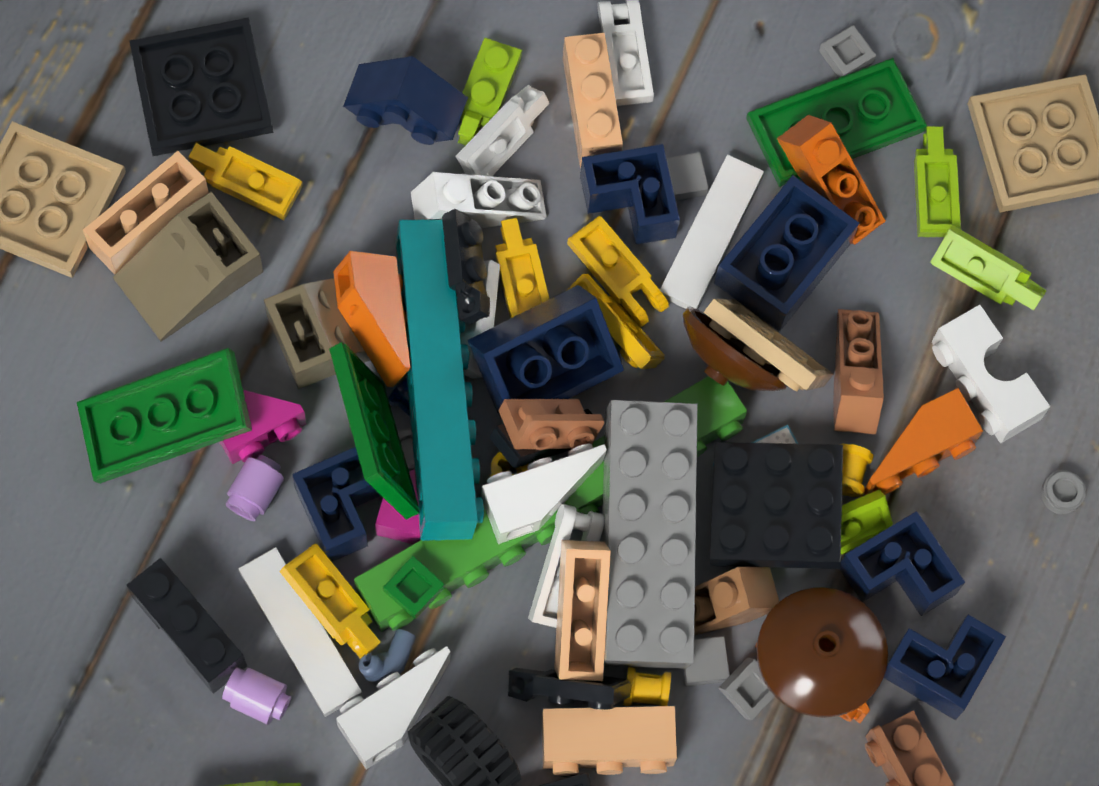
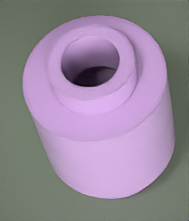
M259 455L257 459L247 458L227 492L229 499L225 505L237 515L247 520L255 521L259 514L263 515L284 481V477L279 473L281 466L263 455Z
M237 667L225 686L222 699L230 702V708L269 725L274 718L279 721L282 719L289 706L291 696L285 694L287 690L286 684L251 668L245 671Z

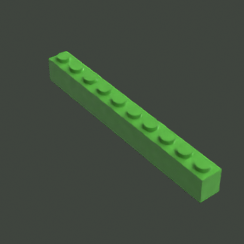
M709 376L664 401L669 403L697 404V457L707 450V444L717 438H720L723 442L737 435L743 429L741 425L744 423L747 409L730 383L727 382L723 386ZM604 436L593 442V448L604 444ZM604 461L564 504L576 507V511L583 514H588L589 511L599 512L598 507L603 505ZM484 507L483 523H477L472 539L420 540L354 578L355 589L370 609L369 613L380 631L382 632L389 627L396 631L408 625L414 618L383 591V586L412 556L445 584V589L428 606L430 609H435L451 599L452 594L450 592L464 584L467 588H471L484 581L489 576L488 570L500 563H503L504 567L519 561L526 555L525 549L537 542L541 545L550 543L555 529L557 511L538 531L498 544Z

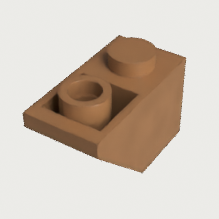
M737 567L695 586L694 636L748 623L769 614L775 605L780 602L770 567Z

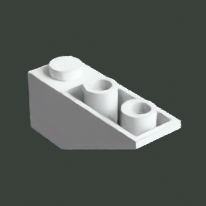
M432 172L411 191L415 220H442L444 213L453 209H457L480 224L481 228L502 226L501 221L517 218L518 223L547 218L541 180Z
M592 444L580 445L570 450L568 457L552 461L551 457L542 458L529 464L527 471L512 475L511 471H505L488 478V484L482 486L481 497L498 544L538 531L554 515L560 505L564 504L604 461L607 451L605 444L594 448Z
M447 646L438 652L435 648L429 649L413 661L415 667L405 674L400 675L399 672L390 674L377 684V692L366 699H363L362 696H357L340 708L341 715L336 718L337 726L366 770L404 745L408 737L407 732L415 725L450 663V650Z

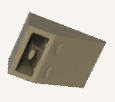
M211 191L178 213L113 276V279L162 342L263 273L260 253Z
M334 278L305 283L264 299L267 318L298 389L336 375L329 348L340 342L346 344L364 363L370 361V358L338 309Z

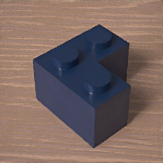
M409 56L359 64L343 107L356 115V120L364 126L378 128L380 125L399 124L411 132V137L417 142L432 145L434 142L453 140L468 97L415 57Z
M663 144L582 157L580 179L588 214L628 207L636 245L676 238L680 218Z
M356 447L292 474L298 497L323 552L331 562L368 547L367 534L355 507L381 495L365 481Z
M917 511L846 553L841 561L840 571L862 602L897 581L920 616L955 596L965 584L964 579Z
M969 614L958 626L946 649L909 628L890 657L884 678L956 720L966 709L1006 636Z

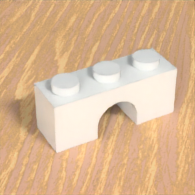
M978 305L938 328L932 340V349L938 362L944 367L948 366L956 377V386L961 391L965 400H971L979 411V420L985 431L989 435H995L1001 444L1042 420L1050 405L1028 373L1011 381H1001L995 379L987 372L984 358L997 350L1003 337L981 305Z

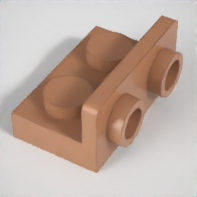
M504 399L498 410L514 449H573L580 445L593 444L605 423L601 414H585L579 399Z
M914 711L883 726L878 725L870 729L865 736L868 741L865 743L866 752L874 766H881L889 780L886 782V786H954Z

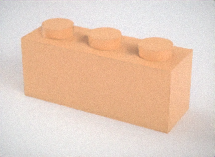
M605 32L564 37L563 64L580 168L582 157L622 151L623 146Z
M177 151L83 229L89 249L115 275L178 213L209 193L206 179Z
M561 540L554 669L561 680L603 681L611 550L605 542Z
M675 706L614 707L608 710L593 708L543 709V769H553V775L558 776L579 774V768H597V774L601 775L623 773V767H640L641 773L644 774L667 772V767L674 766L677 760Z

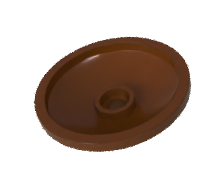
M691 306L686 308L683 313L684 327L693 349L708 365L704 372L723 386L729 380L749 390L780 391L788 387L777 377L780 372L779 369L772 364L765 363L760 365L743 352L746 344L738 338L734 339L731 337L730 340L724 338L709 326L712 319L704 312Z
M808 588L797 591L782 599L767 615L757 640L758 667L768 689L780 702L790 709L812 717H836L852 712L862 706L880 686L888 663L886 636L875 614L856 597L833 588ZM829 639L834 645V650L831 652L821 650L819 640Z

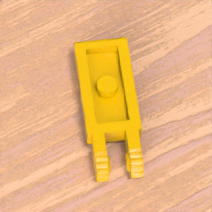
M598 216L568 238V246L618 304H622L626 312L640 327L647 324L649 318L646 311L632 296L638 290L642 289L646 299L659 312H663L669 307L668 300L651 280L652 275L602 216Z

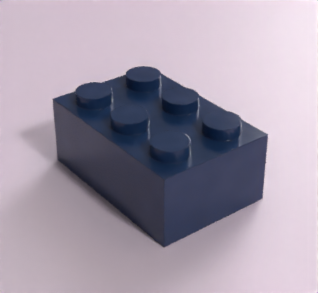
M792 175L719 264L714 284L778 331H781L852 243L860 223Z
M579 285L467 340L497 413H499L498 410L504 399H569L624 371L596 297Z

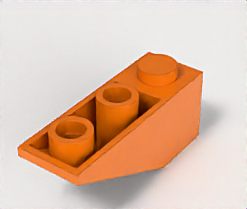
M807 115L777 138L792 167L802 181L860 223L851 244H857L886 221L831 122Z
M349 251L333 271L337 306L387 387H394L411 368L406 336L407 317L406 311L403 310L401 298L403 279L401 274L398 273L396 256Z
M959 388L920 407L869 479L865 487V495L876 490H880L886 495L899 488L903 484L902 479L914 473L918 478L923 477L936 470L940 466L939 461L951 455L954 460H957L976 449L975 443L983 430Z

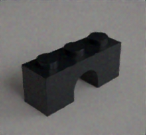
M161 558L126 585L135 602L158 629L161 628L170 638L189 666L213 694L228 682L231 674L237 667L240 669L247 667L241 651Z

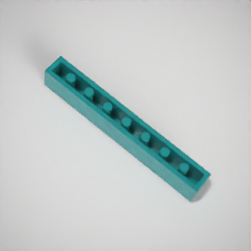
M399 220L395 244L398 273L401 274L403 279L401 298L403 310L406 311V336L410 352L411 368L406 374L416 493L420 508L418 514L420 540L472 539L477 523H483L484 506L482 497H475L474 484H479L480 465L479 459L472 458L471 445L476 443L475 420H468L467 407L472 406L471 382H464L463 370H468L469 351L467 344L461 345L460 333L465 331V322L459 319L457 293L449 287L443 222L442 220Z

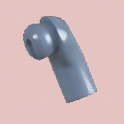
M397 629L389 650L377 655L365 654L359 661V671L365 679L372 682H380L394 672L401 674L405 669L416 636L408 631Z

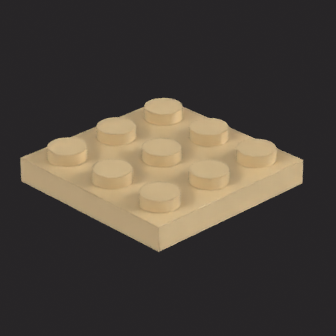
M1086 74L971 96L969 98L968 108L1000 213L1099 193V115Z
M12 121L0 143V249L73 278L89 247L83 229L108 209L126 173L124 166Z
M713 299L704 311L712 319L709 326L728 340L731 337L734 339L738 338L746 344L743 349L746 355L760 365L767 363L775 366L780 370L777 377L797 392L799 389L812 390L822 388L834 374L736 299Z

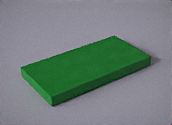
M894 58L748 112L746 117L779 187L784 186L792 175L798 179L801 178L795 172L777 138L807 115L831 122L851 159L923 133L927 127Z
M340 342L329 348L364 479L407 520L419 514L420 508L385 385L346 344Z
M229 348L77 402L93 481L100 484L252 431L235 353Z

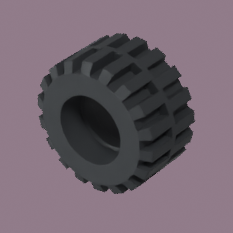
M447 696L407 732L413 750L442 786H515L521 780L517 763L500 739L473 710L453 697Z

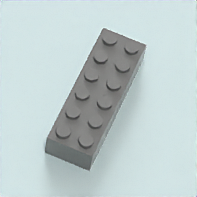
M611 400L605 409L604 444L607 451L604 458V527L602 542H605L611 550L604 666L686 669L694 664L697 404Z

